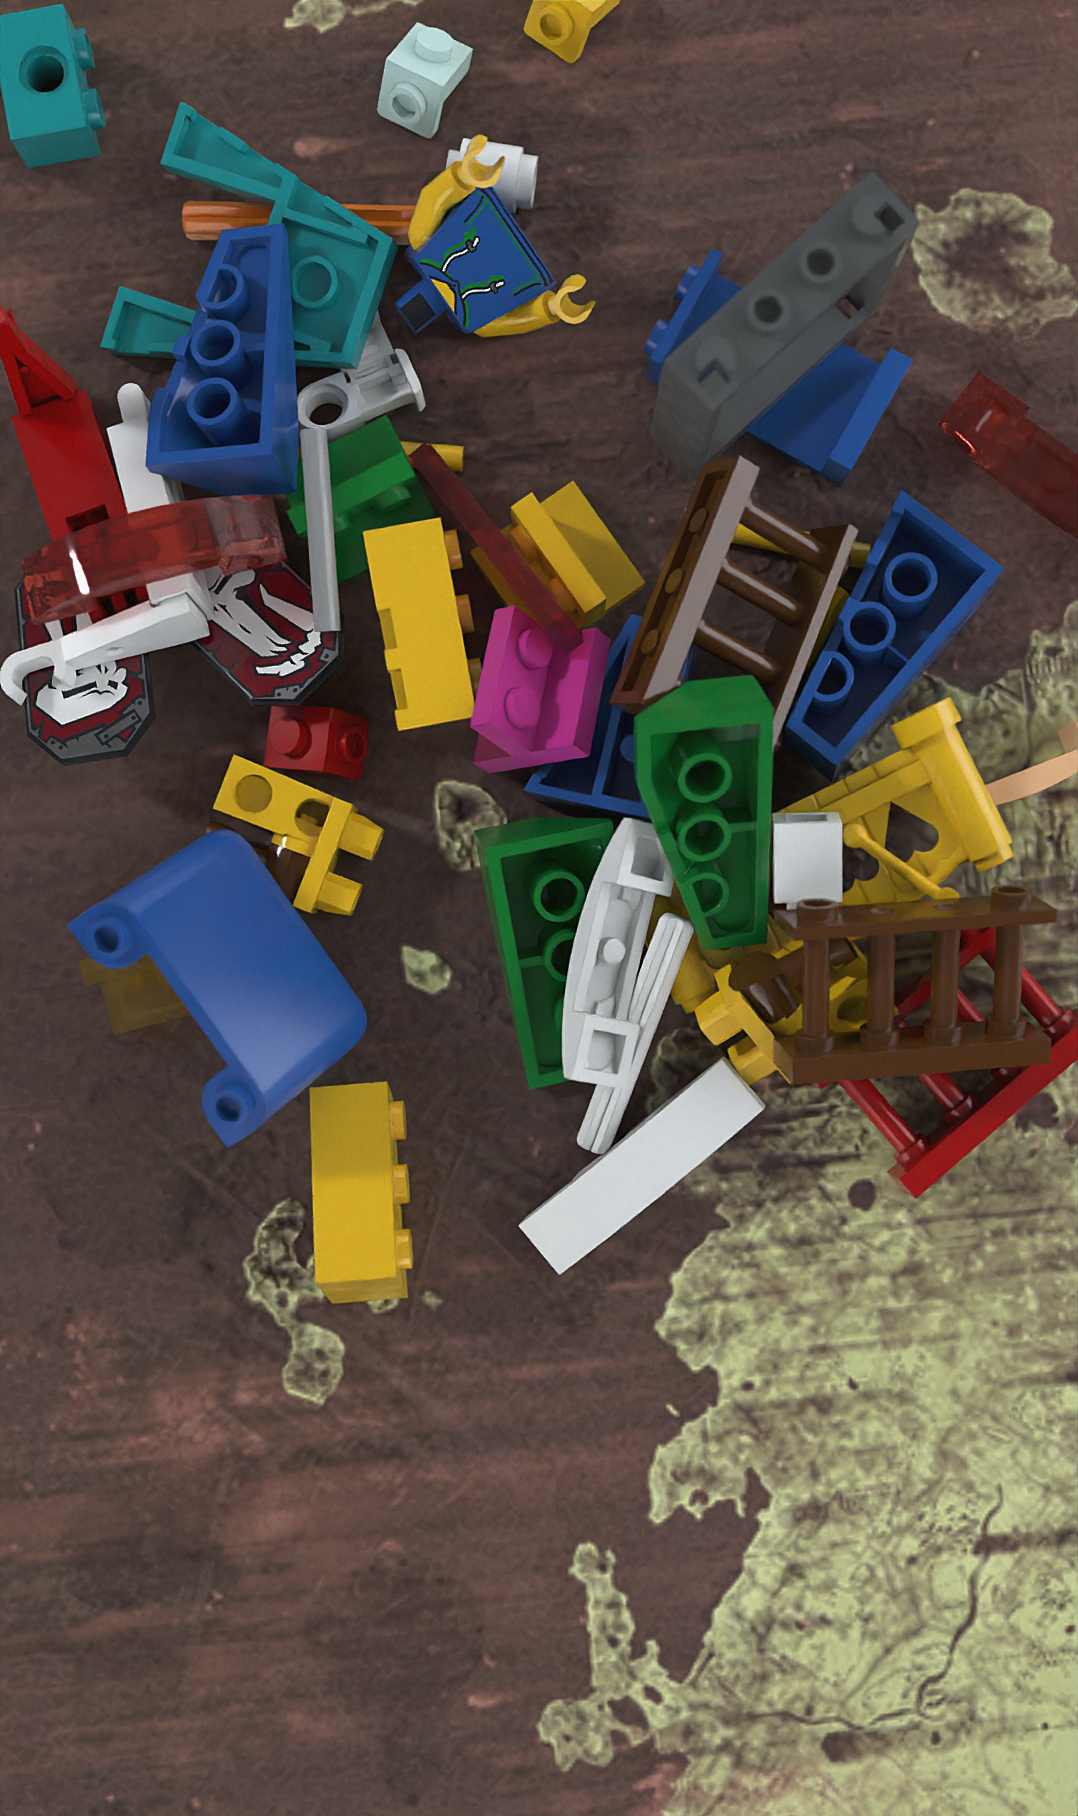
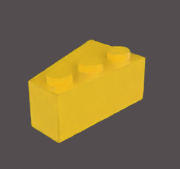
M388 1082L309 1087L315 1284L332 1304L408 1298L406 1269L413 1268L411 1231L410 1229H403L401 1204L409 1203L410 1201L409 1175L407 1164H398L397 1140H405L407 1136L404 1101H394Z

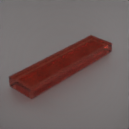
M425 442L408 456L409 459L566 656L584 642L582 632L431 444L427 445Z

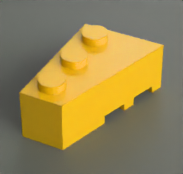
M439 517L363 531L376 609L380 617L386 648L384 654L387 671L391 674L397 705L395 716L398 731L471 718L475 705L474 697L477 696L482 668L480 657L467 660L462 634L472 633L475 630L468 594L455 596L451 570L463 568L456 529L443 531L441 518Z

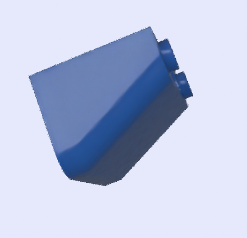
M217 829L203 835L67 924L86 953L95 962L107 968L121 969L149 954L228 1066L219 1071L205 1085L201 1096L202 1110L208 1122L227 1148L253 1133L346 1055L364 1036L367 1028V1014L359 998L299 913L292 906V903L251 845L240 834L231 830Z

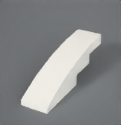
M722 1057L633 1126L624 1138L609 1148L608 1152L600 1155L578 1172L569 1184L527 1215L519 1227L560 1275L715 1152L763 1111L765 1104L729 1061Z

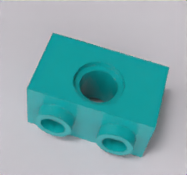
M64 4L0 15L1 91L10 140L28 169L101 155L97 130L106 128L105 115L97 89H89L85 71L95 68L93 51L86 29H75ZM62 80L57 89L51 92H41L43 87L49 82Z

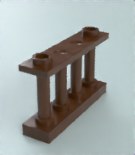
M735 456L704 463L609 704L629 714H640L683 685L685 682L681 681L680 671L691 644H694L744 673L754 675L774 708V755L782 740V726L837 584L850 565V551L858 529L850 524L811 529L810 534L804 532L753 500L752 488L760 468L742 456ZM738 524L743 525L799 559L787 593L729 560L728 549ZM715 583L776 618L764 652L757 650L705 620L704 610Z
M1001 885L991 888V895L844 906H838V902L830 899L810 898L798 901L797 909L774 910V923L793 941H803L802 1028L796 1030L795 1036L774 1038L773 1063L792 1085L1049 1064L1051 1038L1028 1022L1024 1015L1020 1014L1024 925L1057 922V909L1032 895V889L1028 887ZM996 927L993 1013L986 1015V1021L963 1022L957 1019L960 929ZM933 931L930 1018L923 1021V1026L899 1027L894 1024L896 934ZM868 936L866 1023L860 1025L859 1031L836 1033L834 1030L829 1029L831 938Z

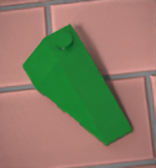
M535 817L473 830L484 890L527 1086L531 1090L570 1081V1079L564 1077L562 1060V1022L568 968L587 894L601 859L614 835L613 821L610 818Z

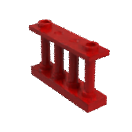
M996 927L960 929L959 971L978 955L995 971ZM1023 965L1021 1003L1040 1024L1039 1030L1051 1038L1049 1064L992 1068L990 1075L994 1080L976 1095L972 1091L964 1093L947 1072L916 1075L945 1109L941 1115L946 1121L928 1137L923 1132L915 1134L869 1079L837 1081L896 1150L893 1157L898 1163L889 1169L887 1174L903 1192L915 1199L1078 1059V1009L1072 1012L1069 1008L1061 1010ZM932 966L894 998V1004L900 1013L894 1017V1024L899 1027H908L902 1020L931 996ZM958 988L957 1019L963 1022L986 1021ZM830 1082L811 1083V1085L823 1089Z

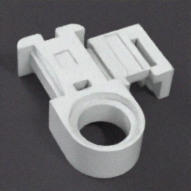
M378 310L357 370L341 369V372L306 386L297 396L298 420L301 430L311 428L327 429L328 444L365 425L364 422L406 404L415 402L419 412L425 407L421 384L407 353L402 349H395L394 352L381 324ZM397 357L398 363L393 365L391 360ZM347 378H350V383H347ZM334 403L343 408L340 417L331 424L317 425L309 420L312 411L319 405Z

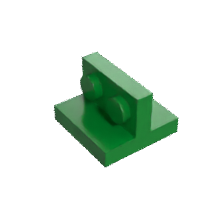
M387 415L328 444L338 587L370 571L363 531L438 518ZM302 458L298 459L297 493L284 495L291 507L286 512L297 534L308 541Z

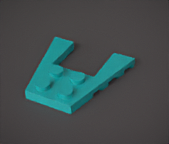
M180 102L160 164L169 173L273 206L267 225L284 223L288 231L295 366L357 370L398 250L397 244L391 237L327 195L323 196L300 181L296 175L278 163L274 164L251 149L240 138L223 127L219 128L199 115L188 104ZM120 286L100 347L114 355L175 359L172 351L179 334L187 336L197 311Z

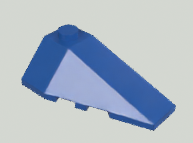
M284 223L222 230L195 295L200 304L187 336L179 334L172 351L176 363L165 389L157 387L149 407L145 466L151 473L233 498L297 493L299 420L288 231Z

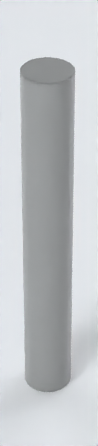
M327 429L300 430L314 630L315 632L341 631Z

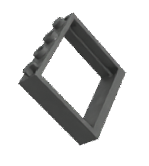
M873 171L664 360L649 437L690 481L700 474L704 463L713 462L874 315L920 221ZM846 298L858 311L850 319L836 306L841 299L844 300ZM714 368L715 370L701 382L702 378Z

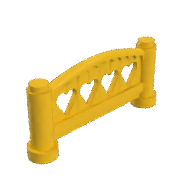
M950 696L890 726L901 750L775 812H837L842 821V831L850 823L862 824L868 832V837L885 848L890 802H893L936 828L938 832L936 845L928 851L914 849L911 858L904 862L936 885H939L959 865L965 862H973L977 871L982 872L1014 856L1009 845L1013 840L955 726L962 719ZM770 825L769 885H770L771 868H772L771 825ZM878 860L879 869L877 874L869 880L855 878L851 888L842 892V902H838V906L916 901L923 898L926 893ZM675 878L670 897L659 894L655 895L645 938L647 949L651 943L658 921L665 913L676 914L691 921ZM769 912L766 944L704 951L694 928L670 994L676 1005H682L686 1014L694 1012L699 1005L717 992L715 988L717 982L714 973L730 963L735 968L740 962L748 958L746 954L756 951L770 953L779 959L803 946V941H793L774 923V918ZM863 936L847 938L850 942H853Z

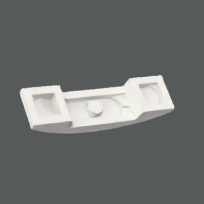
M624 818L601 859L586 897L573 943L563 1007L564 1077L570 1080L626 1089L640 1029L639 1024L627 1021V1016L655 895L659 894L670 897L674 883L673 873L653 824L631 818Z

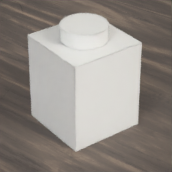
M771 813L772 892L774 902L787 903V909H797L798 901L810 898H823L842 902V821L838 813Z

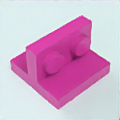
M515 605L495 610L470 727L479 733L473 763L488 774L589 757L611 639L596 627L555 637Z

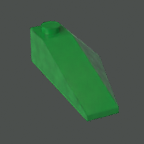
M754 675L687 681L634 717L635 781L704 951L767 943L774 708Z

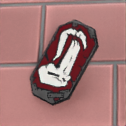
M246 521L202 522L193 532L216 618L207 621L210 635L190 641L189 643L253 707L299 706L345 661V615L340 611L341 631L315 632L311 582Z
M56 550L42 552L14 589L20 651L61 638L93 624L83 596L78 597L66 582ZM135 590L126 593L131 608L139 605ZM111 599L103 602L108 617L115 615L116 612ZM149 652L76 670V682L73 689L63 684L53 675L54 665L30 672L23 678V691L27 694L24 700L27 736L63 766L128 756L156 718Z

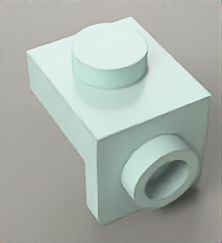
M417 22L386 58L377 107L378 114L421 136L431 138L438 130L443 102L469 70L473 49L452 39L448 33L441 29L427 27Z

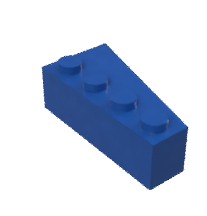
M901 490L890 516L868 556L864 569L838 617L833 632L785 726L782 743L832 782L992 593L1004 567Z

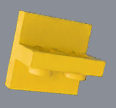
M571 481L541 503H539L532 492L511 506V524L470 551L471 559L505 607L517 606L555 637L586 629L641 591L645 586V581L574 481Z

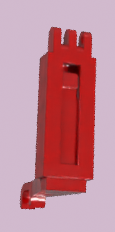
M0 302V358L19 411L18 414L11 416L65 580L78 597L83 596L89 617L94 624L108 618L103 605L105 601L111 599L116 614L131 608L126 593L135 590L139 604L150 601L113 452L98 409L85 389L81 390L76 381L19 329L12 309L4 311ZM107 519L109 520L117 545H115Z

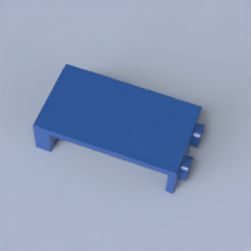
M713 248L701 268L693 264L688 267L673 298L681 304L670 323L662 318L658 320L644 346L643 353L650 357L646 380L659 386L664 360L743 289L718 274L723 254ZM842 343L743 434L841 487L913 359L890 348L882 364H879ZM713 368L706 376H704L701 382L715 369Z

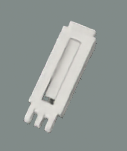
M128 383L119 389L117 399L124 423L107 428L150 601L143 602L61 638L9 656L0 670V684L3 691L20 705H22L27 696L22 689V681L30 672L54 665L53 675L63 684L73 689L76 682V670L187 643L210 635L207 621L216 617L181 483L178 480L151 473L145 466L149 407L151 402L137 384Z

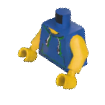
M477 135L471 139L463 161H455L422 189L407 231L411 245L404 253L406 260L421 281L394 302L396 309L416 334L443 312L455 328L466 334L473 332L482 338L524 334L554 324L560 318L571 324L581 323L587 319L596 301H590L586 305H576L569 299L568 292H575L581 289L586 279L579 274L571 275L565 280L557 294L549 290L557 284L492 187L500 178L505 163V156H501L495 164L490 166L480 164L475 158L485 148L488 138L484 135Z

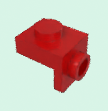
M272 706L263 767L282 772L327 774L347 780H360L363 773L364 759L368 753L369 743L367 736L369 721L366 718L332 707Z

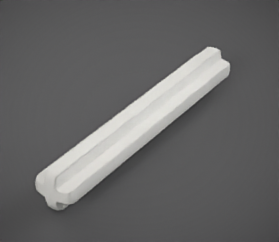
M665 913L658 921L635 982L627 1021L639 1024L640 1029L626 1089L596 1085L577 1136V1143L586 1150L597 1154H605L612 1146L694 931L693 923L684 917Z

